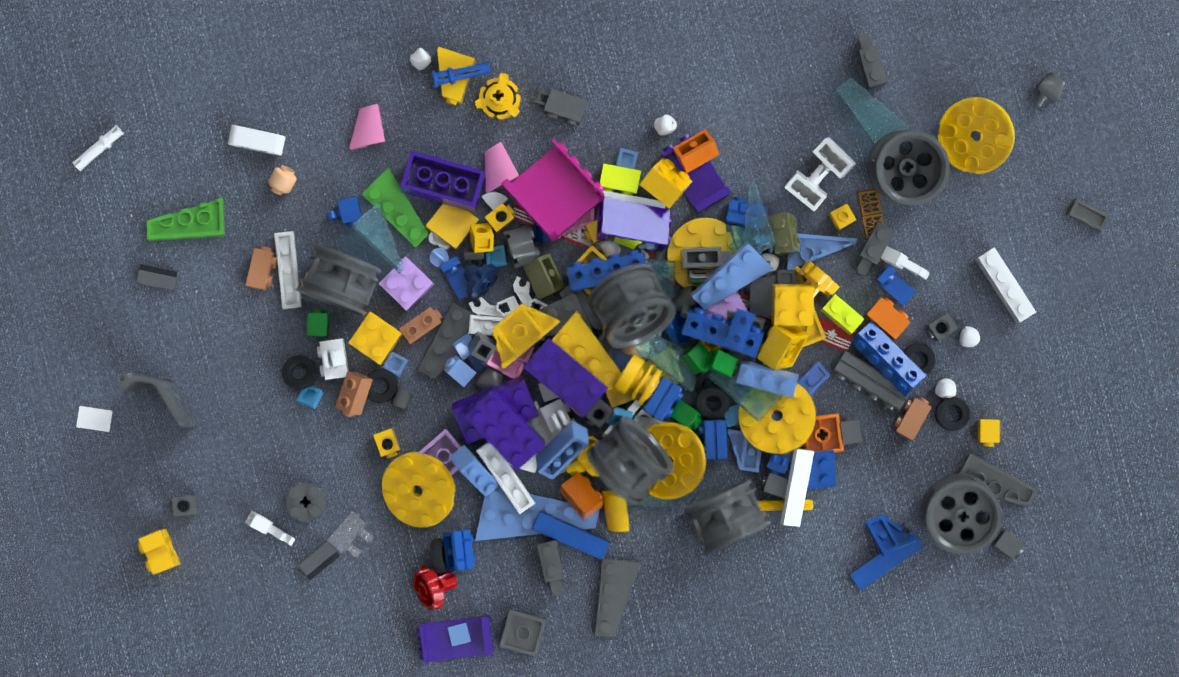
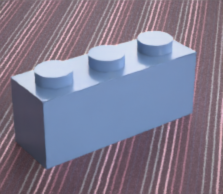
M743 359L736 383L793 398L799 374L781 369L774 371L769 366Z
M571 421L536 455L538 473L553 480L589 445L587 428Z
M465 445L461 446L449 457L460 472L485 497L499 486L493 475Z

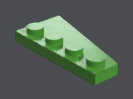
M388 167L362 195L417 248L429 236V233L406 195L401 192L400 185Z
M223 197L218 198L213 202L202 203L199 206L190 209L186 208L174 214L170 213L147 220L148 241L225 236Z

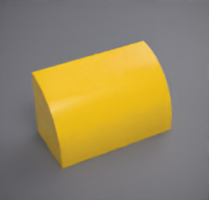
M613 490L602 491L607 529L614 532L629 531L626 500L617 495Z

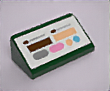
M689 269L687 271V283L702 284L717 269Z

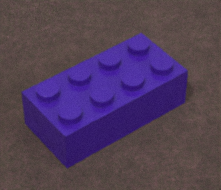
M411 151L400 186L401 192L475 213L485 180V171Z
M549 338L524 367V369L583 418L608 389L606 385Z
M523 375L495 386L527 421L539 416ZM484 391L452 403V410L467 444L484 438L464 417V409Z
M493 385L464 409V417L516 471L545 447L544 438Z

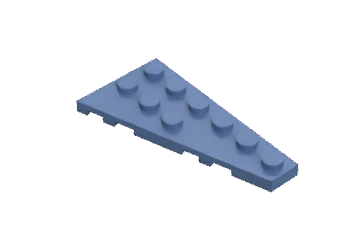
M497 487L487 497H484L475 541L541 534L532 530L540 511L581 529L596 528L600 509L583 520L569 502L530 494L536 503L519 514L502 488Z

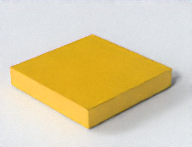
M442 204L425 228L456 250L470 233V224H477L479 219L467 210Z

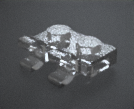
M352 511L327 541L341 553L347 550L356 558L362 551L352 544L354 539L360 535L367 543H370L375 537L364 529L367 523Z

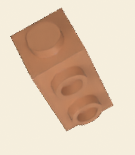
M260 246L259 249L254 248L246 286L267 291V287H271L273 276H270L272 268L275 269L277 257H275V253L271 252V248Z
M429 307L399 329L409 344L412 345L442 324L440 319L443 316L437 308L433 310L432 307Z
M347 372L335 408L341 410V414L348 417L361 415L373 379L359 372Z
M920 396L918 399H908L903 407V410H905L903 416H899L894 423L896 427L894 432L913 441L932 408L928 405L929 401Z

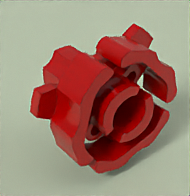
M423 565L420 570L414 572L413 586L415 592H419L417 598L429 610L435 608L442 609L444 592L457 587V578L452 571L436 575L433 570Z

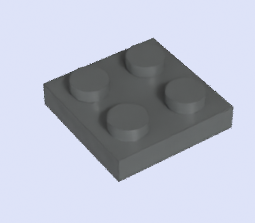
M510 609L499 647L537 657L547 619Z

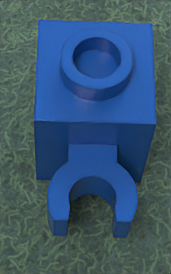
M357 197L337 201L339 210L326 212L329 221L342 218L343 224L348 225V227L360 225L359 222L363 221Z
M793 452L782 455L772 454L767 468H770L769 472L780 476L781 473L785 474Z

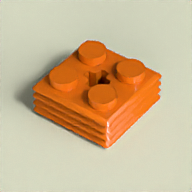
M838 413L816 416L813 432L804 444L805 450H812L814 452L834 450V453L844 451ZM820 429H822L823 432L827 433V436L824 437V440H821L820 437H817V434L820 433Z

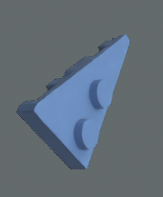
M797 233L800 239V252L788 255L787 270L804 265L808 260L811 262L856 244L857 238Z

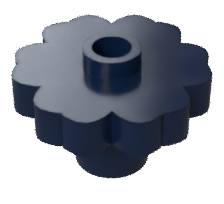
M492 263L488 266L485 264L482 267L470 264L464 271V276L468 281L466 293L473 299L485 295L489 288L495 284L499 270Z

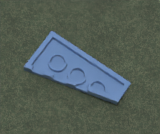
M746 241L690 295L704 309H707L770 272L773 268Z

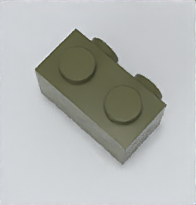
M788 212L769 216L775 254L785 256L799 253L800 239L797 235L795 216Z
M550 253L538 257L528 265L523 266L538 300L549 297L566 288Z

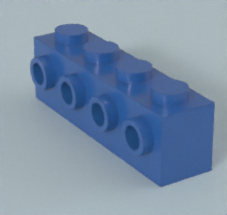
M635 250L627 252V256L623 257L615 254L608 256V260L601 261L600 258L591 259L589 264L582 265L581 262L571 263L570 267L567 268L571 292L594 288L602 279L624 267L645 264L643 253Z
M695 307L689 310L682 334L756 358L764 335L761 328L751 326L742 351L724 345L732 320H725L722 315L715 313L713 315L707 314L701 308Z
M873 321L858 332L851 342L905 397L927 376Z

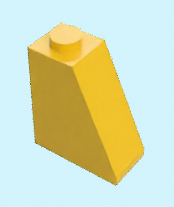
M441 47L437 49L439 71L447 70L449 67L458 69L475 65V58ZM470 78L457 80L452 85L450 83L441 85L442 97L446 99L445 102L454 106L457 103L462 104Z

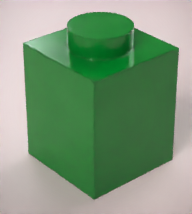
M313 309V313H308L307 336L328 337L329 314L324 313L322 309Z
M701 342L692 345L680 356L694 375L700 372L704 374L708 371V369L704 368L709 352Z
M711 349L704 368L723 377H731L737 369L736 363L738 359L721 350Z
M682 400L678 402L670 415L674 420L692 431L699 427L703 417L698 411Z

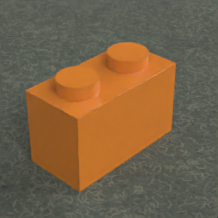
M706 129L673 147L677 160L686 173L720 155L714 139Z
M881 297L864 316L871 322L873 321L892 340H896L911 323L908 320L909 316L902 310L898 312L893 307L895 304L887 297L885 299Z
M580 472L561 485L560 493L583 520L602 508L603 497L598 490H594L589 479L586 476H582Z

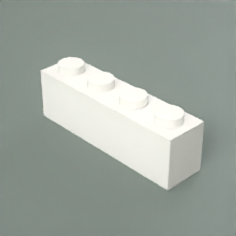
M995 247L975 259L1016 324L1036 313Z

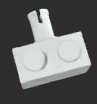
M830 137L825 138L813 151L822 161L820 164L823 166L822 171L826 168L829 172L833 171L839 178H843L856 165Z
M820 164L810 177H806L797 170L785 184V189L814 212L827 197V193L818 184L829 171L826 168L822 171L823 166Z

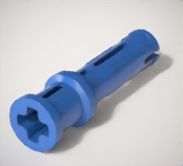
M489 62L458 69L449 67L444 71H431L434 87L438 88V85L448 83L452 85L457 80L491 74ZM479 69V71H475V72H470V73L463 74L464 72H468V71H473V70Z

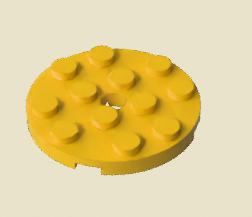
M970 97L958 101L944 113L939 123L938 141L944 147L949 163L963 172L983 174L998 168L1007 160L1014 146L1015 133L1009 115L1000 105L986 98ZM972 131H978L981 133L980 140H974L972 138Z
M713 218L691 220L682 225L671 238L667 250L669 271L675 281L683 288L688 286L698 288L701 284L687 283V271L689 269H681L680 250L682 248L721 247V251L736 252L742 246L741 241L735 231L722 221Z
M798 383L793 398L751 387L740 403L738 418L743 436L754 448L761 452L782 455L793 452L807 442L815 426L816 411L811 396ZM774 411L782 413L783 417L781 420L775 421L772 419L771 416Z
M664 422L647 428L672 458L674 471L667 475L664 481L658 480L648 489L649 494L664 500L678 499L690 494L701 482L706 468L705 451L700 439L692 430L679 423Z
M408 452L397 457L386 468L382 479L384 500L393 515L405 524L419 528L436 525L448 516L454 506V493L456 492L454 480L446 466L434 456L418 452ZM415 485L421 487L422 494L415 493Z

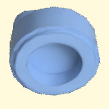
M436 248L430 254V261L434 266L440 267V265L449 261V255L446 250Z

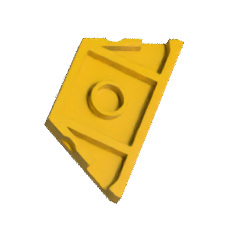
M523 303L492 328L502 368L505 369L559 324L560 321Z

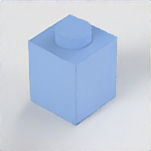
M456 355L446 361V367L443 369L463 387L476 374L471 367Z

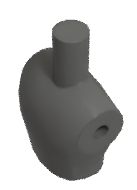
M1050 72L1037 84L1036 89L1041 95L1034 104L1040 108L1047 99L1056 102L1062 95L1066 83Z
M688 286L682 289L674 302V307L676 311L681 312L680 316L682 318H687L689 309L698 304L690 295L697 289L695 286Z
M486 367L478 377L475 386L481 391L487 390L491 385L495 387L502 384L504 375Z

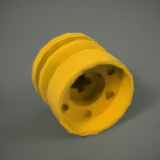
M634 354L614 389L625 395L631 388L634 390L631 399L634 400L639 393L642 396L638 403L642 405L644 401L650 398L658 385L662 370L658 369L653 376L650 372L654 366L650 365L646 371L643 370L645 360Z

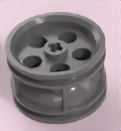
M896 130L882 136L874 144L868 156L867 172L874 189L886 199L905 205H919L935 198L944 188L949 176V159L941 143L929 134L912 130ZM907 141L910 144V151L902 155L899 152V145ZM922 152H926L929 155V162L924 166L919 165L917 162V156ZM887 156L892 157L894 161L892 168L889 170L883 167L884 159ZM909 164V168H906V170L902 169V166ZM916 174H921L924 177V184L919 188H916L912 183V178ZM896 176L902 180V187L899 190H894L891 186V181Z
M312 245L311 249L314 250V253L308 256L314 260L312 267L306 273L304 279L300 278L299 282L302 285L301 287L297 286L296 291L334 307L365 316L366 311L363 309L364 307H369L370 298L376 282H378L376 274H381L382 270L344 253L323 246Z
M646 264L627 266L611 273L602 279L588 296L589 307L594 316L601 321L603 332L608 342L615 348L634 347L654 338L668 327L676 314V309L669 296L664 294L660 287V281L655 271Z
M622 417L619 423L613 426L611 432L602 440H598L587 451L589 461L601 479L617 495L635 505L648 496V489L658 480L664 481L667 475L674 471V465L670 456L658 440L641 424L629 417Z
M961 473L945 476L929 489L925 497L923 514L926 525L935 542L945 550L956 554L975 553L987 547L997 536L1001 525L1000 506L991 489L979 478ZM968 491H974L977 494V499L973 504H967L964 501V495ZM946 496H951L955 499V505L951 509H946L941 505L942 499ZM962 511H965L967 516H964L963 519H961L960 516H958V514L960 515L962 514ZM979 511L988 512V518L983 523L975 520V516ZM942 519H950L953 522V526L949 530H942L939 528V523ZM971 528L973 530L972 537L966 539L960 537L962 529Z
M751 479L726 488L684 509L685 514L689 513L691 516L688 518V521H691L698 535L699 544L705 546L704 554L730 545L771 524L770 519L765 520L764 516L767 513L766 511H761L753 492L756 489L751 488L749 485L752 483Z

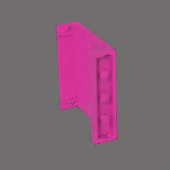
M553 139L554 148L512 183L508 179L501 183L505 191L552 242L605 197L603 186L598 181L594 182L591 179L592 175L586 168L582 170L579 166L580 162L574 155L571 157L568 155V149L563 143L560 142L558 144Z

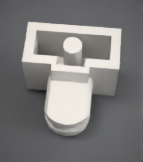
M344 339L319 342L320 346L317 347L318 357L322 358L323 363L320 366L321 377H325V380L345 378L349 369Z
M561 399L540 408L554 438L571 421L576 423L574 418L570 419L567 413L570 409Z

